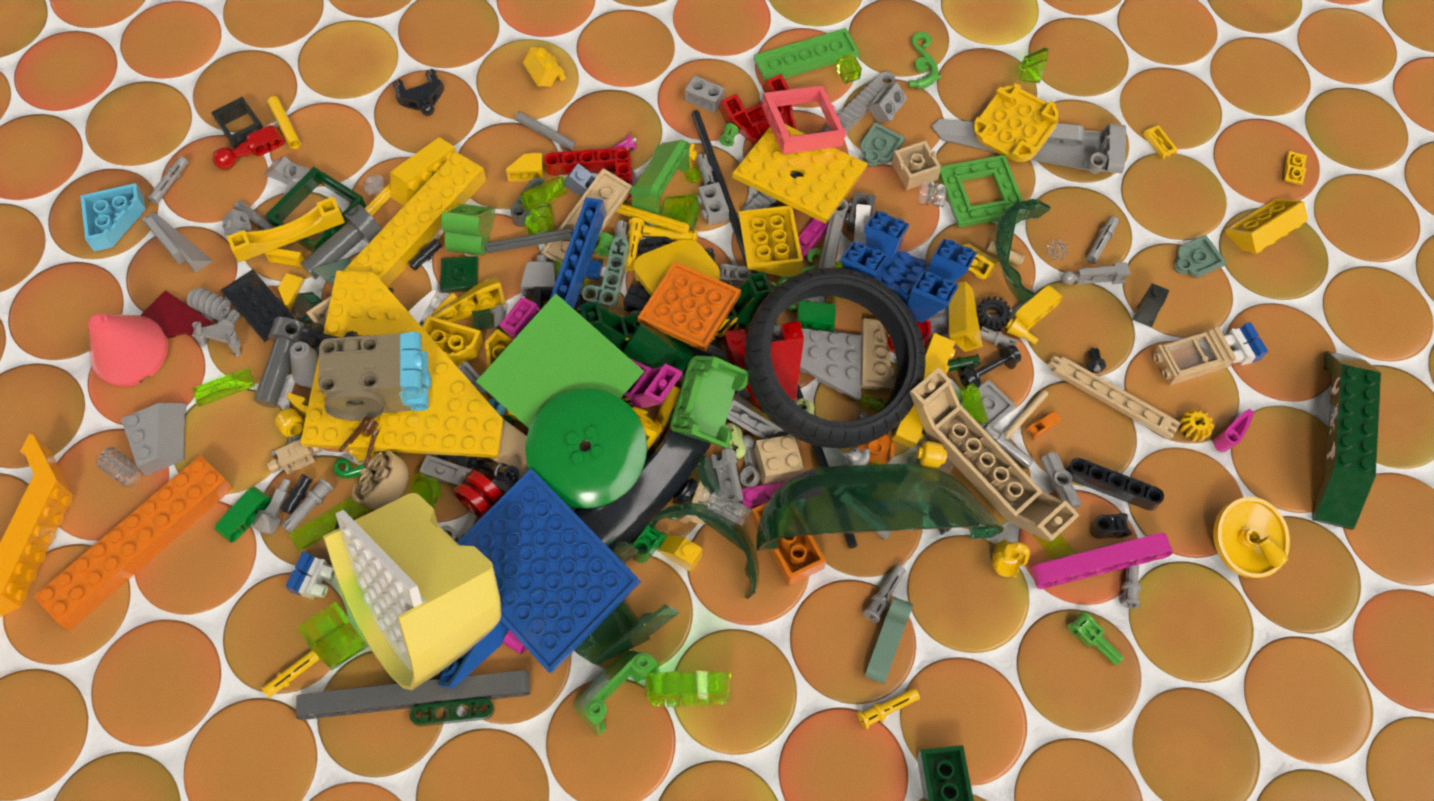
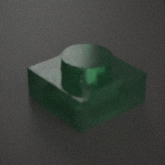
M491 309L472 311L474 329L485 330L493 328Z

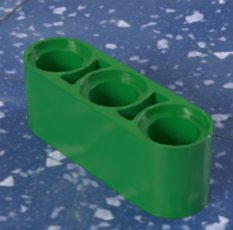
M251 487L216 523L214 530L230 543L235 542L253 524L259 510H266L271 502V498L257 487Z

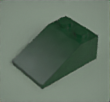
M642 323L639 324L622 349V352L628 358L650 368L663 367L664 364H667L683 372L693 358L689 344Z

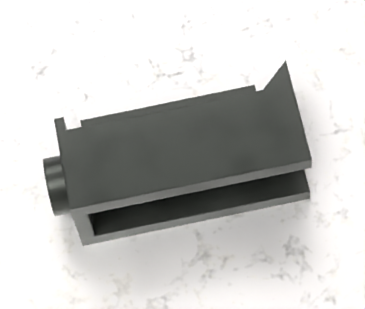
M1151 283L1139 303L1138 310L1132 320L1152 328L1158 312L1165 303L1169 290Z

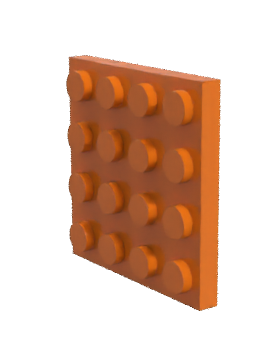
M674 261L637 317L638 322L706 352L739 299L741 290Z

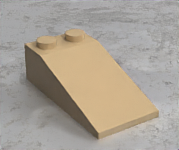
M504 420L499 458L488 459L494 464L504 463L508 466L517 467L519 470V478L515 482L517 483L529 470L525 452L527 436Z

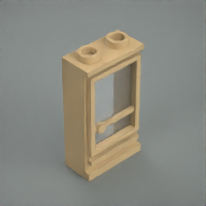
M1219 327L1164 345L1160 344L1153 352V359L1159 365L1162 376L1167 380L1169 386L1228 368L1236 359Z

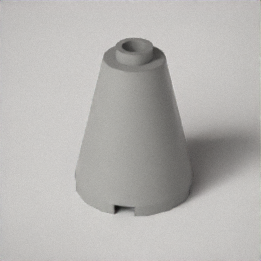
M301 341L294 343L290 348L292 377L299 386L312 388L319 352Z

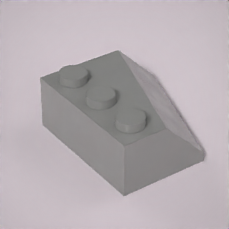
M157 403L121 418L136 465L145 476L185 460V403Z

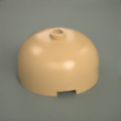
M387 450L386 453L379 452L370 459L368 467L360 471L362 476L358 485H353L352 498L357 503L371 510H377L399 499L408 482V468L405 462L390 450Z

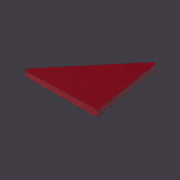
M166 290L140 315L155 321L162 328L167 338H174L177 335L183 334L193 335L194 328L192 324L197 321L201 323L202 328L215 324Z

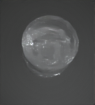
M921 181L918 204L929 205L932 203L933 206L943 207L947 185L940 183L932 185L931 182Z

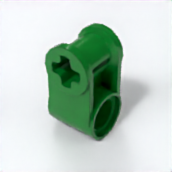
M649 523L644 528L641 535L633 543V558L638 563L647 562L667 537L665 532L661 533L653 527L652 523ZM643 548L646 552L638 553L637 550Z

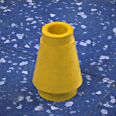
M1266 537L1258 543L1269 565L1277 568L1288 561L1287 553L1270 537Z

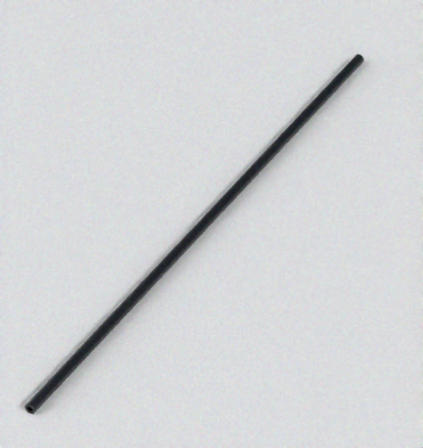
M695 110L691 113L704 152L707 155L709 165L713 169L712 174L715 182H719L729 209V220L747 267L740 222L698 110ZM750 270L751 274L758 273V271ZM799 383L797 389V401L801 398H804ZM811 444L848 549L855 548L858 544L844 506L839 502L841 498L840 496L834 497L837 487L822 447Z

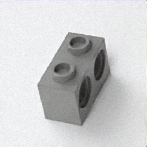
M694 76L685 89V101L716 113L720 102L724 99L725 88Z
M897 82L885 84L867 107L877 122H889L894 118V114L902 108L907 96Z
M719 182L698 187L696 200L698 205L702 206L701 214L703 220H707L708 226L729 221V209Z

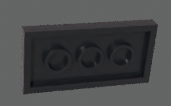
M253 269L221 290L264 342L269 340L268 334L274 318L286 317L295 320L293 315Z

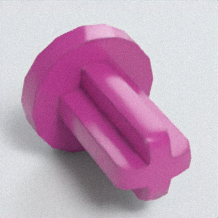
M629 134L625 135L627 139L613 147H624L628 150L633 148L635 150L637 147L634 143L637 140L635 137L631 139Z

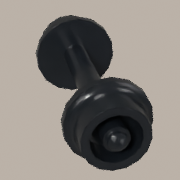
M318 322L306 324L301 331L302 341L312 348H317L325 339L342 337L323 333L324 327ZM349 331L346 333L344 337H355L362 335H359L356 331Z
M1014 345L1002 346L999 348L1000 358L980 369L975 370L971 365L965 366L964 370L959 373L962 385L968 390L979 388L981 386L980 377L1003 364L1009 369H1014L1016 364L1021 361L1019 350Z

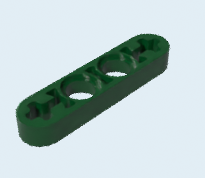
M479 698L417 705L412 708L409 716L414 725L422 727L486 720L493 716L495 708L491 700ZM483 704L490 708L486 710L485 714L481 710L475 711L476 715L473 716L472 705H475L476 709L483 708ZM461 706L469 708L468 714L464 717H460L457 714V710ZM440 708L447 709V715L443 719L436 718V712ZM432 709V720H430L429 716H423L421 721L415 717L419 714V711H422L423 714H430L429 710Z

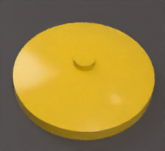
M1256 497L1239 498L1226 504L1217 515L1213 530L1215 548L1223 563L1234 573L1247 578L1266 577L1281 568V566L1274 568L1272 565H1269L1258 544L1262 539L1270 537L1288 556L1290 536L1287 524L1280 512L1269 502Z

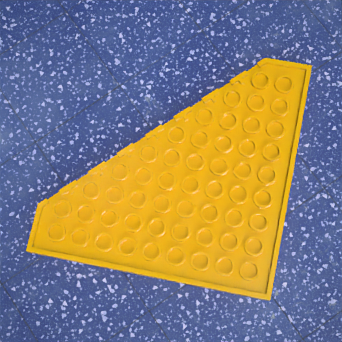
M337 270L323 333L344 337L349 331H356L362 336L417 332L421 335V350L428 352V371L431 377V388L428 389L429 408L423 411L388 412L373 418L379 424L376 429L380 432L376 437L372 451L387 452V450H390L391 452L499 458L504 420L374 272ZM318 356L300 444L302 447L340 449L362 420H342L326 413L324 409L325 397L318 386ZM360 434L345 449L368 450L372 435L365 437Z

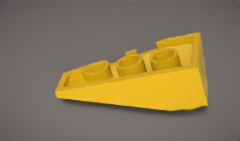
M495 277L478 283L432 317L455 323L491 310L494 306L505 305L499 280Z

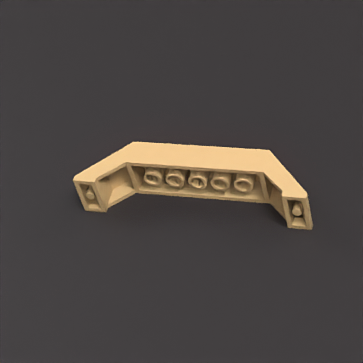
M937 368L910 391L926 435L932 442L941 443L944 446V449L947 450V458L1008 523L1049 542L1054 540L1080 515L1066 500L1062 501L1043 492L960 405L951 384L952 381L940 368Z

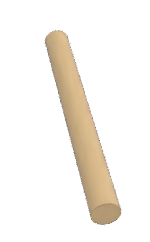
M1042 390L1004 432L1008 440L1049 395L1047 391Z

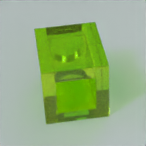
M854 54L838 58L836 70L843 82L847 84L860 79L862 67Z

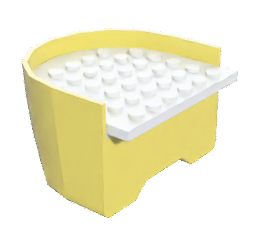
M407 494L356 520H353L344 510L335 513L340 528L324 535L323 538L343 597L373 654L390 677L403 689L414 690L467 653L496 627L502 617L500 594L492 562L475 546H462L455 542L438 526L434 508L419 494Z

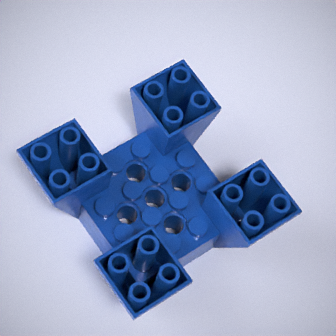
M876 210L864 228L866 245L853 241L841 257L842 266L844 269L869 275L888 286L907 305L915 320L923 323L949 305L959 287L954 282L968 271L978 252L973 251L970 247L956 244L953 240L943 238L931 262L928 263L926 260L911 256L905 251H899L910 224L900 218L891 217L886 212Z

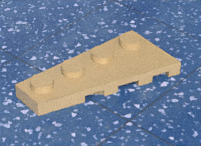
M863 318L861 330V388L892 392L895 385V371L891 366V356L887 350V340L883 325L879 320Z

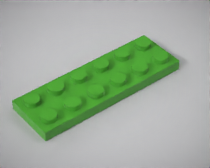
M844 28L754 55V61L766 82V80L782 74L783 78L786 79L859 57V51L847 29Z

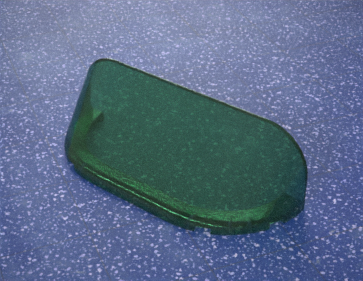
M907 463L830 466L805 471L788 480L773 494L763 510L760 524L758 525L756 551L777 550L778 539L803 535L968 527L971 540L991 539L1002 533L1005 529L961 482L936 468Z

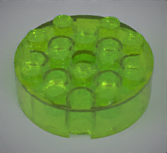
M680 671L646 674L645 702H650L652 707H665V703H667V707H680V703H682V706H695V703H697V707H710L711 702H713V706H726V701H732L731 673L695 671L693 673H683Z

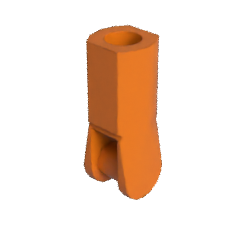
M1051 411L1040 420L1031 424L1026 431L1030 432L1035 440L1060 422V416L1055 411Z

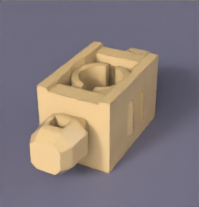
M301 439L275 450L278 459L269 461L267 466L271 473L280 471L283 468L288 475L314 463L315 460L312 454H317L323 448L302 447L300 444Z

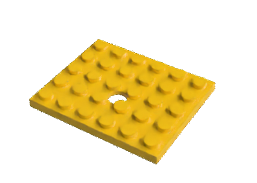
M785 124L790 137L806 135ZM770 127L735 169L732 178L826 224L867 169L868 163L834 147L782 154ZM792 171H799L803 174V177L799 176L795 179L790 176V173Z

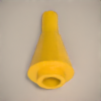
M1017 317L1015 319L1011 318L1005 326L1007 328L1006 333L1025 338L1034 345L1038 341V338L1029 333V330Z

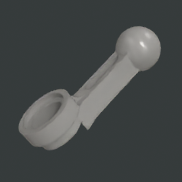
M745 435L742 437V441L746 447L744 455L746 468L740 474V481L747 487H753L758 484L760 474L756 466L753 450L754 439L749 435ZM754 473V479L749 482V476Z

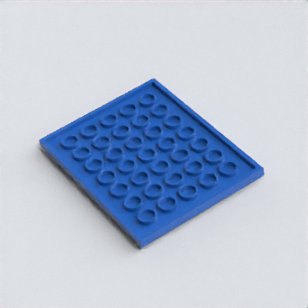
M531 468L457 542L462 546H475L492 562L501 601L502 617L500 620L550 674L642 582Z

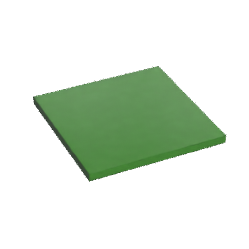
M555 294L476 382L524 425L530 428L537 413L555 397L576 389H598L622 398L644 371L562 298Z

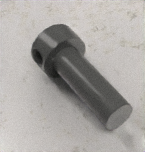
M357 204L345 214L344 218L348 223L300 263L313 279L316 280L320 277L313 272L314 268L338 261L361 240L370 243L382 230L376 220L361 205Z
M286 317L274 318L268 334V338L274 344L253 399L256 403L270 408L277 407L291 367L290 348L296 342H303L301 331L305 324Z

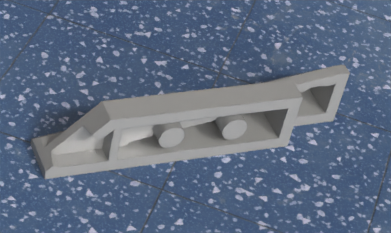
M152 212L142 219L179 265L186 261L193 271L197 272L212 262L209 256L158 214Z
M734 393L727 416L729 420L762 439L790 435L778 427L766 413Z

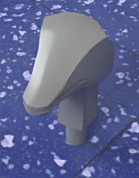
M283 479L279 488L275 490L266 510H259L252 525L255 529L266 534H273L278 529L281 523L279 513L288 496L286 491L291 483L290 481Z

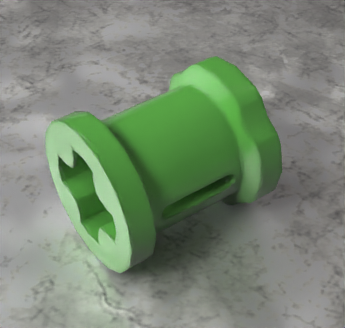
M731 123L724 125L723 135L719 137L722 145L727 147L733 146L734 137L739 132L738 127Z
M600 233L598 237L599 242L594 252L599 256H609V249L614 237L608 233Z

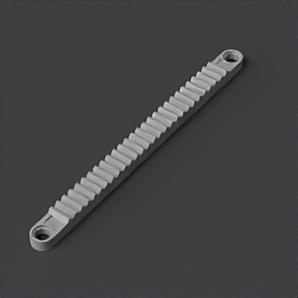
M891 72L879 74L851 103H848L847 107H844L843 111H840L838 116L842 127L846 130V134L870 111L867 106L883 86L889 84L884 83L882 80L889 79L890 83L895 82V76ZM827 124L826 128H823L822 132L831 131L829 124ZM792 171L790 176L796 179L799 176L803 177V174L799 171ZM761 192L757 194L756 198H753L752 202L743 211L773 208L780 201Z

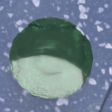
M706 455L698 458L697 462L700 464L697 465V471L703 486L710 489L708 493L711 495L719 493V481L712 461Z

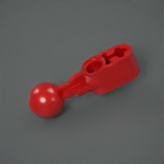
M270 125L249 134L246 137V142L239 144L233 150L226 147L218 148L213 153L212 161L217 168L229 170L235 165L237 158L247 157L252 154L262 156L280 148L285 140L276 126Z

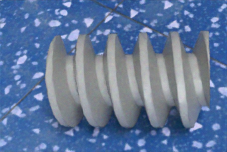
M204 287L192 289L187 296L188 306L218 321L226 318L231 307L230 300Z

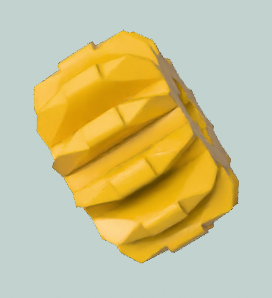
M1192 408L1182 415L1179 421L1181 426L1180 432L1186 433L1185 438L1190 436L1192 442L1196 441V439L1201 442L1212 434L1211 432L1215 426L1212 424L1213 418L1207 417L1208 412L1203 414L1201 408L1197 411Z

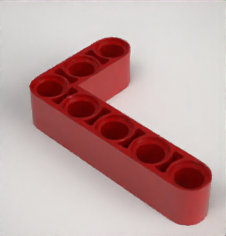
M624 147L551 152L544 157L546 173L551 176L568 175L579 163L590 173L601 172L603 168L609 172L616 171L618 178L633 186L630 151Z

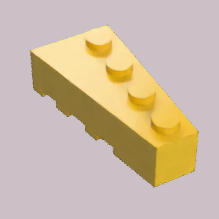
M438 137L390 172L391 198L405 206L455 153V147Z

